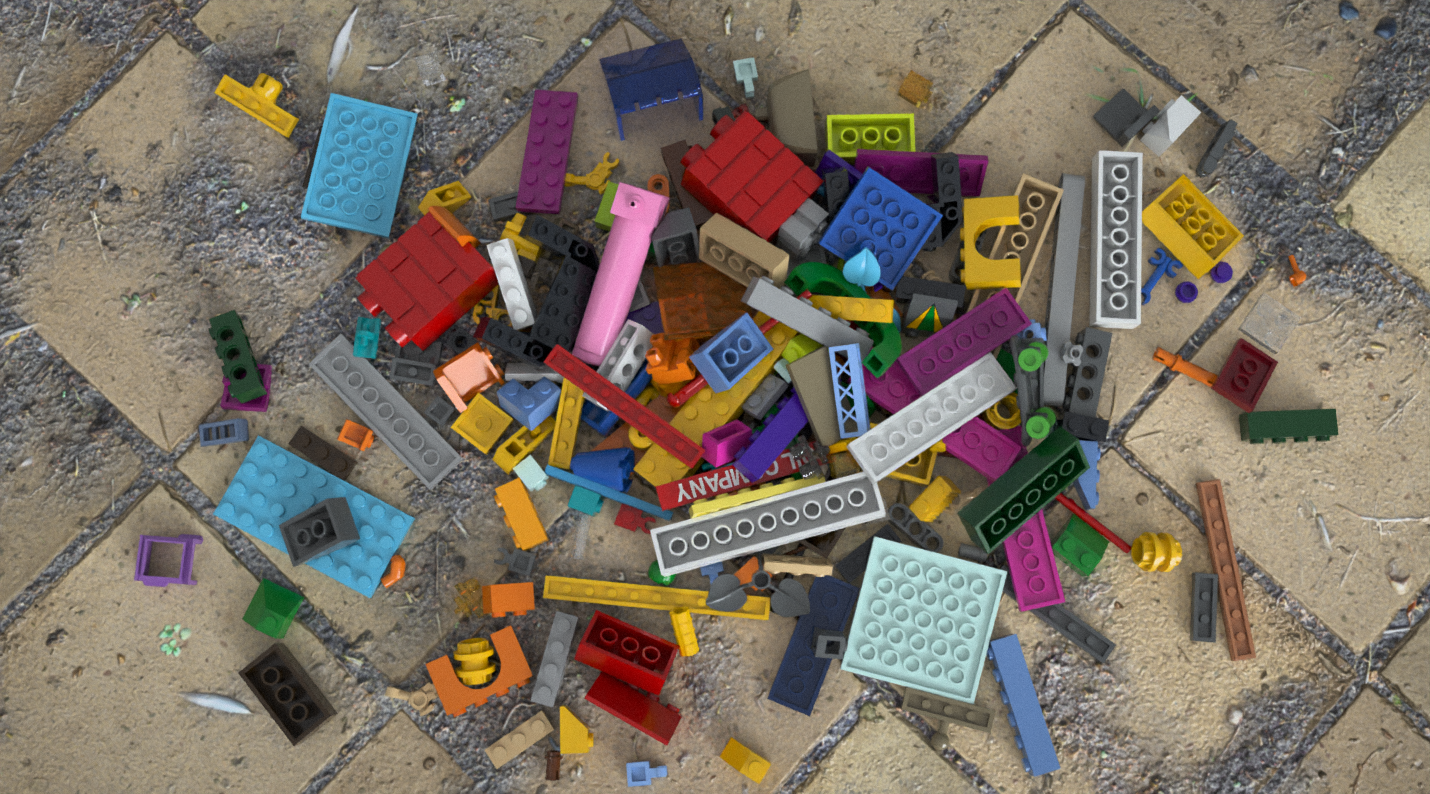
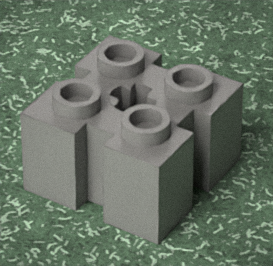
M808 198L797 209V212L780 226L778 234L780 237L777 239L776 247L788 253L789 258L795 263L800 258L805 259L811 252L810 246H813L815 243L819 244L818 242L828 226L829 213Z

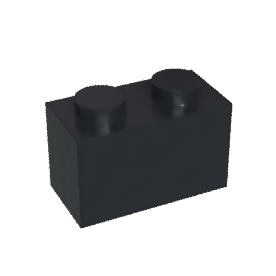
M1063 412L1058 415L1056 429L1062 427L1079 440L1097 441L1098 445L1106 442L1109 420Z

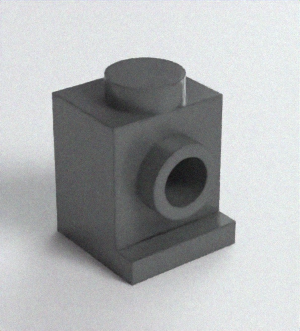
M814 627L811 645L814 656L842 659L843 652H846L848 647V640L843 632Z

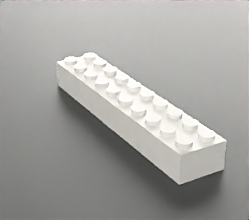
M863 471L652 529L650 532L661 575L666 577L885 517L886 512L877 482L872 484Z

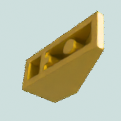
M548 416L532 431L523 426L498 447L492 460L509 475L516 465L527 458L554 431L556 421L551 416Z

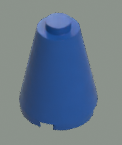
M629 447L580 452L571 459L570 468L576 476L619 492L627 493L632 485L633 479H629L631 472L635 471L633 470L635 467V453Z

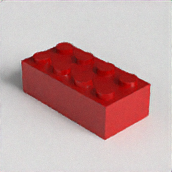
M596 610L579 643L574 659L659 696L680 646Z

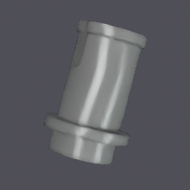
M961 543L958 557L978 560V563H981V561L986 562L987 553L980 547Z

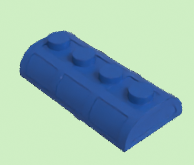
M646 358L625 391L633 399H636L652 379V374H648L646 371L648 364ZM589 400L583 404L581 419L606 437L620 417L611 411L607 412Z

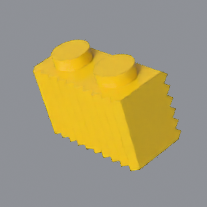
M939 475L908 507L920 521L933 522V519H936L939 513H943V510H946V507L952 504V500H955V497L961 494V490L948 477Z

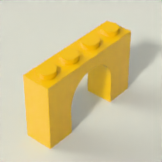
M1018 195L964 199V207H962L964 227L960 228L961 241H964L965 248H961L960 255L961 262H965V269H961V283H965L967 290L1021 287L1020 258L992 260L980 255L975 248L977 238L987 228L1020 224Z

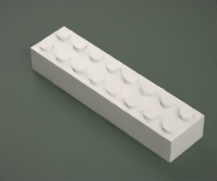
M1099 150L1092 158L1089 327L1134 329L1141 324L1143 153Z

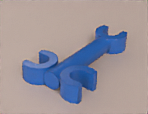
M1157 248L1154 251L1159 256V260L1153 257L1148 260L1151 265H1158V267L1144 287L1141 288V294L1144 296L1143 306L1150 301V292L1164 272L1168 277L1174 278L1177 274L1172 271V266L1177 269L1183 267L1180 261H1172L1171 258L1167 257L1161 248Z

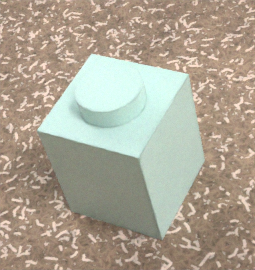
M531 455L513 468L530 491L534 489L539 491L547 484L548 475L545 474L544 470Z

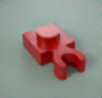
M622 503L614 525L636 532L637 527H641L644 533L651 534L645 525L649 521L656 523V520L653 517L642 518V510Z

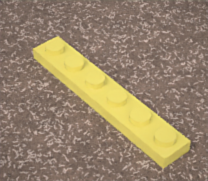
M814 472L802 476L803 479L795 481L794 478L782 480L781 484L773 486V483L763 484L759 486L760 489L751 491V488L742 489L737 492V495L729 496V493L721 494L715 497L716 500L707 501L706 498L694 501V505H691L689 508L690 518H696L826 482L824 474L816 476Z

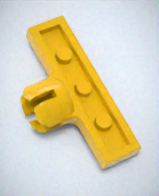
M260 73L250 88L225 74L214 92L285 137L289 138L299 121L297 117L277 106L276 99L283 89V85L265 73Z

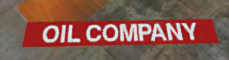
M814 441L783 450L759 480L753 483L733 465L656 486V491L662 511L692 503L699 499L710 498L835 462L834 454L828 453L827 448L820 449L818 442Z

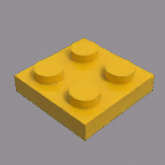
M478 392L467 406L468 408L462 412L451 428L487 455L514 419Z

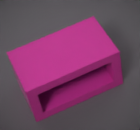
M734 420L704 433L702 448L705 449V453L702 455V458L715 467L736 459L734 455L742 446L746 448L751 443L748 439L752 435V429L739 420Z

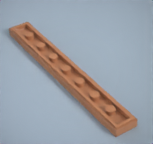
M1220 479L1196 483L1213 572L1218 574L1217 592L1231 661L1256 658Z

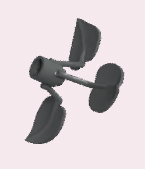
M779 546L750 553L757 554L759 567L752 574L751 582L740 585V581L735 575H719L712 582L706 599V605L710 608L730 612L740 609L746 603L747 595L742 589L755 586L757 589L762 590L769 587L776 591L772 594L770 603L772 609L778 615L794 617L810 613L808 595L798 581L785 578L780 582L779 587H776L770 583V575L763 570L762 554H773Z

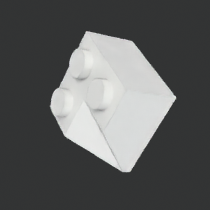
M1182 95L1176 101L1171 99L1156 115L1159 120L1155 124L1150 122L1143 129L1142 132L1145 135L1140 141L1160 157L1201 112Z

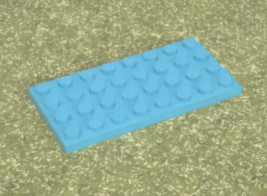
M259 435L213 515L288 554L279 528L280 524L325 499L346 497L360 539L342 549L305 564L368 598H372L381 581L380 579L383 578L391 563L392 556L398 551L415 520L414 517Z

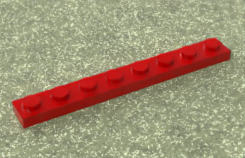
M556 344L544 360L547 366L690 469L694 468L705 453V449L560 345Z

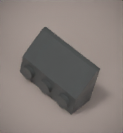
M690 208L677 209L674 212L667 213L651 237L660 277L703 266L702 260L699 259L697 230Z

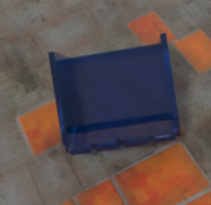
M682 38L599 59L621 141L625 140L621 115L636 111L634 103H638L640 110L658 106L656 98L660 97L661 104L663 105L679 100L678 92L682 91L684 99L693 97L699 121L703 120L701 83L693 59Z

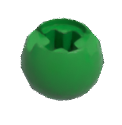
M658 560L653 561L648 569V577L658 584L661 583L663 586L671 584L676 577V574L666 577L662 576Z

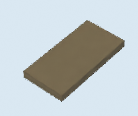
M823 346L785 365L820 449H825L843 439L840 438L830 356L826 346ZM845 395L841 400L842 407L850 412L852 408ZM849 417L844 423L845 432L858 431L857 422Z

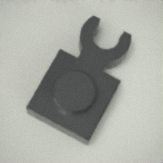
M498 548L497 551L503 552L505 557L501 561L494 559V563L498 565L509 563V571L531 576L536 554L515 548L513 554H510L507 549Z

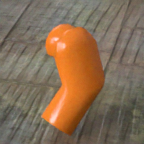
M401 555L392 556L390 560V573L380 579L386 588L403 578L405 574L406 563Z

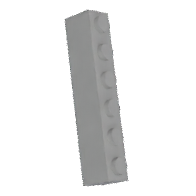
M763 275L761 279L753 276L741 299L742 302L827 348L859 343L861 361L865 359L874 342L868 338V332L858 327L856 330H853L849 327L851 323L840 317L837 320L831 318L832 313L822 307H819L818 310L811 307L813 302L804 297H800V299L793 297L794 292L786 287L781 286L778 289L773 286V280ZM847 350L835 351L848 358Z

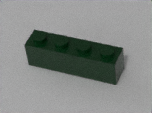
M1336 409L1246 412L1239 415L1241 441H1250V445L1264 444V440H1272V444L1286 443V439H1294V443L1308 442L1309 438H1316V442L1330 441V437L1338 435Z

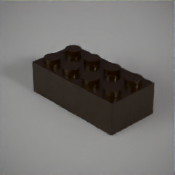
M283 642L274 643L238 672L293 746L302 744L338 714Z

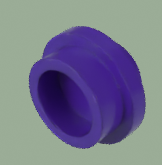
M1220 261L1210 269V276L1217 283H1226L1232 278L1233 270L1226 262Z
M1184 281L1176 287L1175 295L1180 302L1191 303L1197 298L1198 290L1192 282Z

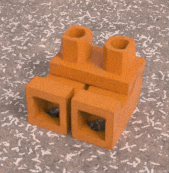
M663 333L652 335L650 342L653 347L646 352L645 357L648 361L646 371L648 374H652L653 380L659 384H670L694 379L697 368L689 357L700 348L692 333L686 334L683 337V341L676 342L674 338L667 339Z

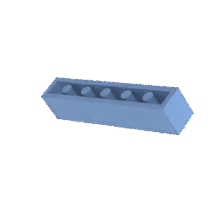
M1008 634L990 640L986 655L989 661H993L995 669H992V673L996 683H1000L1002 689L999 692L1003 705H1007L1009 711L1007 720L1010 727L1015 729L1017 736H1014V741L1018 750L1021 749L1024 758L1021 759L1025 772H1029L1030 775L1036 777L1061 769L1017 634Z

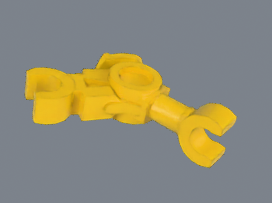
M605 153L603 163L599 162L596 168L589 174H586V176H575L574 174L566 173L564 187L586 185L591 190H598L600 195L604 194L608 181L610 182V180H607L605 184V180L611 176L612 172L610 170L618 167L619 159L617 158L614 163H609L607 160L610 157V153Z

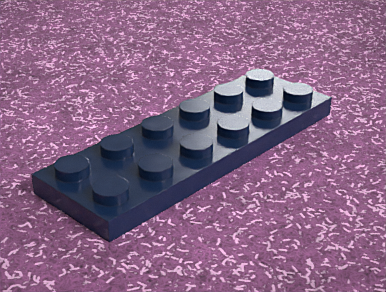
M829 575L824 577L815 576L808 593L810 613L799 616L767 699L807 716L811 715L832 658L814 656L811 650L814 627L843 632L860 588Z

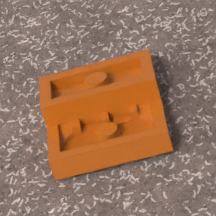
M430 206L428 208L432 216L462 247L467 242L474 248L481 244L447 208L441 206Z

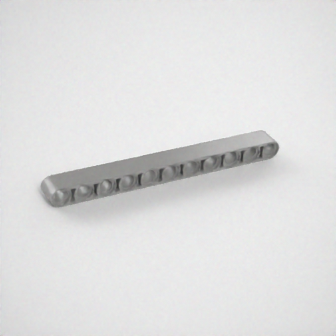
M1066 173L1061 174L1058 188L1064 191L1057 206L1045 317L1047 341H1043L1049 351L1048 357L1044 361V405L1058 407L1062 406L1065 395L1068 363L1063 362L1060 353L1064 343L1070 341L1085 176Z

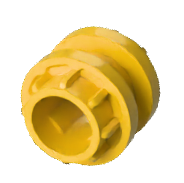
M1012 392L983 411L982 417L984 422L996 430H1008L1021 423V415L1016 402L1018 394ZM998 404H1003L1009 409L1010 416L1008 419L998 414Z
M1144 532L1133 541L1131 556L1133 562L1143 571L1152 572L1157 569L1159 572H1170L1174 566L1179 565L1182 557V548L1179 541L1170 533H1159L1156 535L1153 532Z
M486 638L462 640L457 644V650L453 652L454 659L461 661V666L455 669L456 676L460 677L465 685H478L489 682L492 679V673L496 671V664L488 660V657L494 654V647L489 645Z

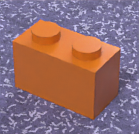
M533 582L482 586L483 614L492 613V618L506 617V612L512 611L513 616L527 615V610L535 609Z

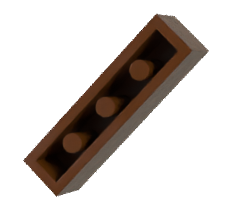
M682 140L662 147L661 155L681 208H690L696 230L698 231L714 215L681 185L686 168L680 162L684 155L692 148L691 145H687L686 140Z

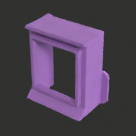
M181 534L178 538L140 535L134 580L143 581V584L146 586L166 587L168 583L197 585V580H191L195 544H202L203 537L189 534ZM153 542L183 544L179 578L148 576Z

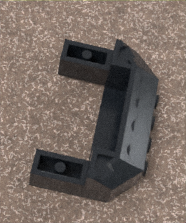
M953 152L931 155L933 195L926 196V204L943 216L921 247L926 252L935 251L936 247H943L963 222L959 156ZM844 167L821 169L822 180L824 181V210L829 213L828 226L850 194L848 171Z
M528 215L518 236L550 252L548 260L560 266L531 332H519L491 317H481L473 338L506 353L505 355L528 365L541 367L546 365L544 360L556 344L569 353L574 349L575 338L579 333L600 263L594 245L539 215Z

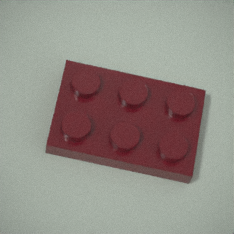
M1239 338L1211 389L1247 413H1250L1254 410L1278 361L1244 339Z

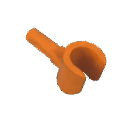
M1290 255L1288 258L1294 274L1289 276V280L1295 287L1302 284L1306 279V273L1299 269L1294 255Z

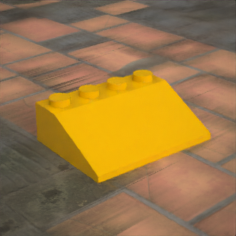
M1184 174L1142 211V223L1155 234L1158 240L1197 279L1212 269L1244 237Z

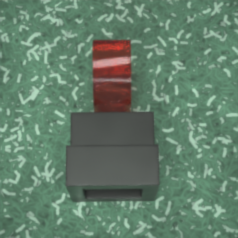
M746 103L735 108L733 111L730 110L729 106L725 108L719 107L713 110L712 120L716 125L722 117L728 115L735 121L744 111L749 112Z

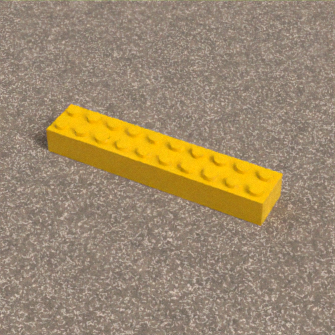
M759 311L752 320L757 327H760L771 317ZM779 322L764 334L773 348L770 353L729 390L715 393L709 384L704 386L689 398L669 424L702 447L704 433L737 420L744 412L742 405L769 374L773 375L776 369L774 366L783 359L781 355L789 341L801 333ZM653 443L633 470L656 488L659 485L693 476L705 459L701 457L694 468L690 469L656 443Z

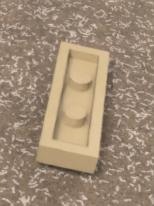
M764 553L762 556L763 570L772 574L789 572L792 575H802L805 573L816 577L832 575L833 566L830 558Z
M542 710L486 748L485 752L495 768L498 769L555 730V728Z

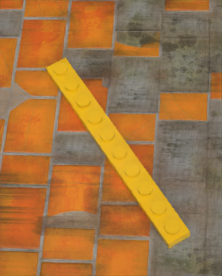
M547 575L545 576L543 598L669 611L677 607L687 606L690 613L769 620L771 599L770 597L747 595V601L740 609L724 612L712 609L706 605L709 591Z

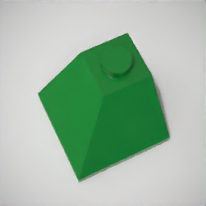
M263 578L242 619L254 629L275 639L284 638L304 597Z

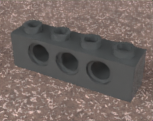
M1089 327L1083 329L1081 333L1078 332L1075 345L1083 347L1080 357L1081 364L1074 366L1071 363L1073 372L1067 379L1066 387H1069L1068 396L1064 397L1062 408L1065 409L1064 412L1096 417L1113 333ZM1086 348H1091L1094 351V358L1086 354ZM1082 369L1089 371V379L1083 377ZM1078 390L1084 391L1086 395L1085 400H1081L1078 397Z

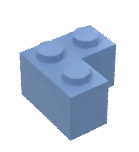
M544 376L529 390L515 379H511L497 391L500 407L532 431L558 409L561 390Z

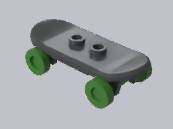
M1012 335L1010 346L1016 371L1014 373V384L1018 388L1016 402L1021 415V443L1024 447L1030 445L1032 438H1044L1056 421L1054 411L1048 407H1040L1033 412L1034 396L1031 371H1035L1047 359L1049 351L1042 342L1035 341L1029 345H1023L1017 335Z

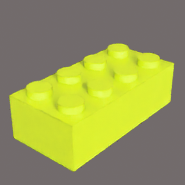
M914 113L827 115L825 121L826 152L831 150L850 165L855 164L857 149L916 152Z

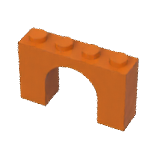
M511 625L490 635L501 661V669L497 679L486 688L473 689L463 684L459 677L456 676L455 668L448 654L425 664L447 716L453 714L455 718L467 712L465 708L474 704L475 707L487 703V697L496 694L498 698L510 692L508 687L517 684L519 688L531 682L529 678L533 676L532 671Z

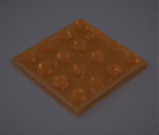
M706 262L653 267L664 340L714 336L745 313H748L753 320L751 306L741 301L747 290L746 286Z

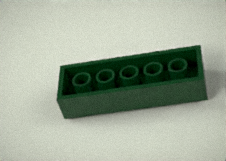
M1058 427L976 498L964 506L957 514L971 541L987 554L991 553L1086 472L1090 466L1079 439L1062 427Z

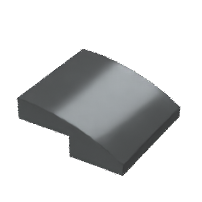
M412 340L403 348L397 343L396 354L392 358L389 379L434 386L436 378L433 371L439 367L444 343L433 342L424 351Z

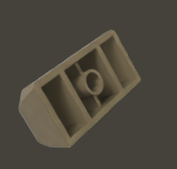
M809 69L782 77L770 84L766 107L755 109V119L759 122H767L768 128L765 129L769 130L786 148L793 152L804 165L814 166L818 152Z

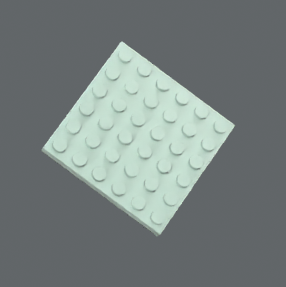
M874 536L847 639V651L843 654L840 669L974 704L1007 571Z

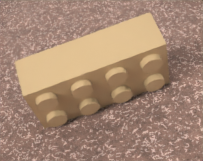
M718 213L700 227V260L746 287L749 286L753 276L761 279L762 275L773 280V286L778 289L786 285L784 282L787 279L789 254L784 250L775 247L765 239L756 236Z

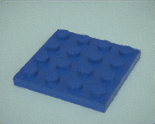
M867 167L818 243L845 261H848L867 247L876 257L880 266L881 273L878 282L893 290L943 215L870 167Z

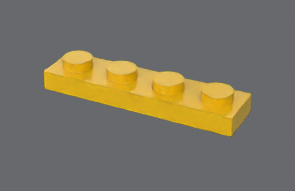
M812 295L808 299L813 302L811 307L817 310L819 307L832 313L830 317L833 319L840 317L844 320L892 323L894 300Z
M565 378L562 384L548 465L570 470V462L572 457H574L584 397L582 395L584 392Z

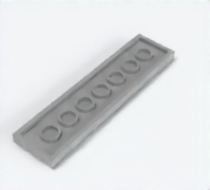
M340 334L309 365L406 466L432 490L463 458L366 358L353 356L354 346L344 335Z

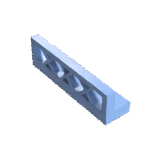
M859 343L828 347L840 438L862 436L871 429ZM847 350L848 361L844 366L836 361L835 351ZM843 371L851 376V384L847 389L840 385L838 380ZM846 394L854 399V406L850 412L842 407L841 400ZM849 417L857 422L858 431L845 432L844 423Z

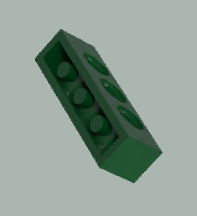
M232 310L209 319L211 328H208L212 339L217 342L218 346L215 347V351L219 359L223 360L224 365L221 368L225 378L230 380L231 385H228V389L232 398L236 397L242 404L267 394L246 330L238 313ZM229 336H233L231 340L226 341ZM240 354L236 360H232L235 355ZM247 373L243 379H239L240 375Z

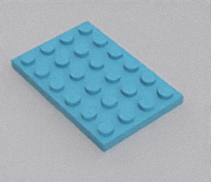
M331 93L301 219L389 239L418 114Z

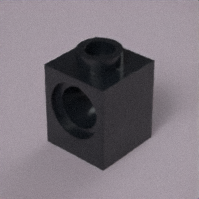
M460 326L448 334V340L445 343L459 355L478 341ZM461 339L468 340L464 348H458V342Z

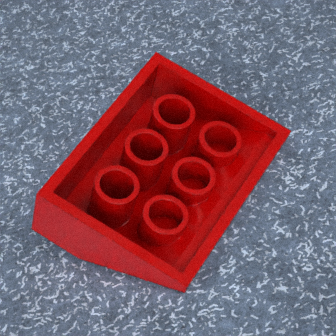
M601 672L584 699L667 746L682 718V715L679 713L680 709L670 703L665 706L659 702L660 697L651 692H648L646 695L639 691V687Z

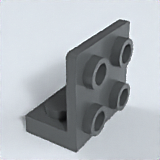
M1122 89L1096 112L1093 118L1123 147L1160 110L1155 105L1149 110L1143 108L1125 89Z

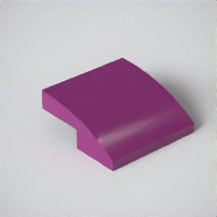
M257 364L267 394L242 404L236 397L232 398L228 389V385H231L230 380L223 376L224 391L220 404L223 410L267 412L272 366ZM247 373L240 375L239 379H243Z

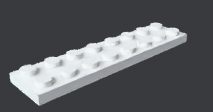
M989 352L855 439L846 447L871 483L875 484L1015 391L1017 387H1015V384L992 353Z

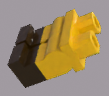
M516 213L511 222L507 221L500 240L509 238L514 241L525 278L531 280L542 248L518 236L526 216Z

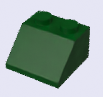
M1073 513L1050 543L1053 554L1083 577L1089 576L1100 562L1109 541Z

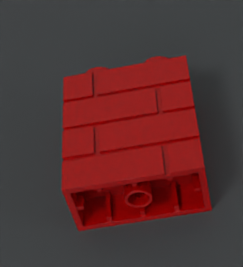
M744 111L735 121L728 115H725L710 132V135L715 140L706 149L698 143L695 144L682 158L680 163L686 170L681 185L713 215L718 213L770 243L779 234L780 226L791 215L793 216L808 198L811 200L814 198L824 181L808 166H805L793 152L786 148L769 130H766L749 112Z
M430 212L423 216L417 224H414L397 239L398 241L391 244L376 260L374 259L355 277L365 289L357 297L362 305L374 317L384 310L393 319L384 329L402 348L412 340L422 351L428 348L499 284L495 270L469 242L462 247Z

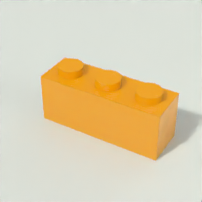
M520 478L495 488L497 495H494L498 507H503L506 513L503 518L507 527L513 528L515 535L512 538L517 548L521 547L523 551H527L550 540L530 495Z

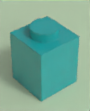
M575 485L567 506L594 517L596 513L601 512L604 501L601 500V494Z

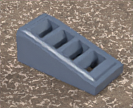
M237 418L200 424L201 447L249 441L247 419ZM227 426H229V432H230V437H229V438H228V428H227ZM218 427H220L221 439H219ZM209 428L212 429V440H210Z

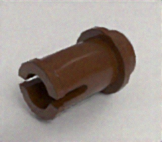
M548 750L547 755H545V759H547L545 780H560V759H563V756L558 750Z

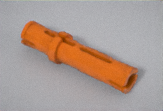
M1158 347L1152 356V360L1168 366L1169 370L1181 372L1212 387L1218 376L1183 359L1181 355H1174L1161 347Z

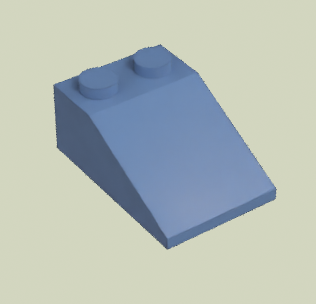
M745 313L704 343L689 358L713 391L719 393L729 390L773 348L749 314Z

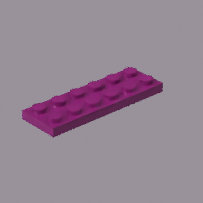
M535 89L515 207L517 211L560 215L579 97L577 92Z
M857 149L854 168L864 173L866 168L870 167L908 193L933 194L931 155L940 153ZM956 154L959 156L961 196H980L989 161L988 156Z
M1004 288L898 357L896 362L922 397L1008 341L1012 335H1017L1029 327L1032 323L1008 289Z

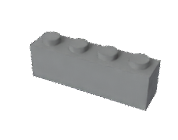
M556 611L531 702L549 707L556 706L581 617Z

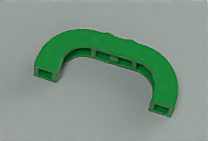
M807 262L795 267L784 282L797 296L808 289L809 292H818L826 296L871 298L857 283L848 282L841 270L819 262ZM853 320L862 330L868 332V337L874 341L872 344L873 349L862 363L876 378H879L889 369L901 353L902 342L899 331L893 321L892 323Z

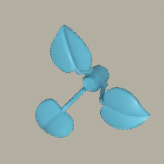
M867 247L844 264L843 275L845 279L850 283H857L864 291L865 286H873L880 279L881 271L878 261ZM893 308V322L900 332V315Z

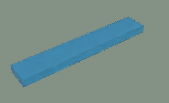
M548 464L544 472L548 476L588 489L606 498L629 505L667 521L672 520L674 514L672 511H662V508Z

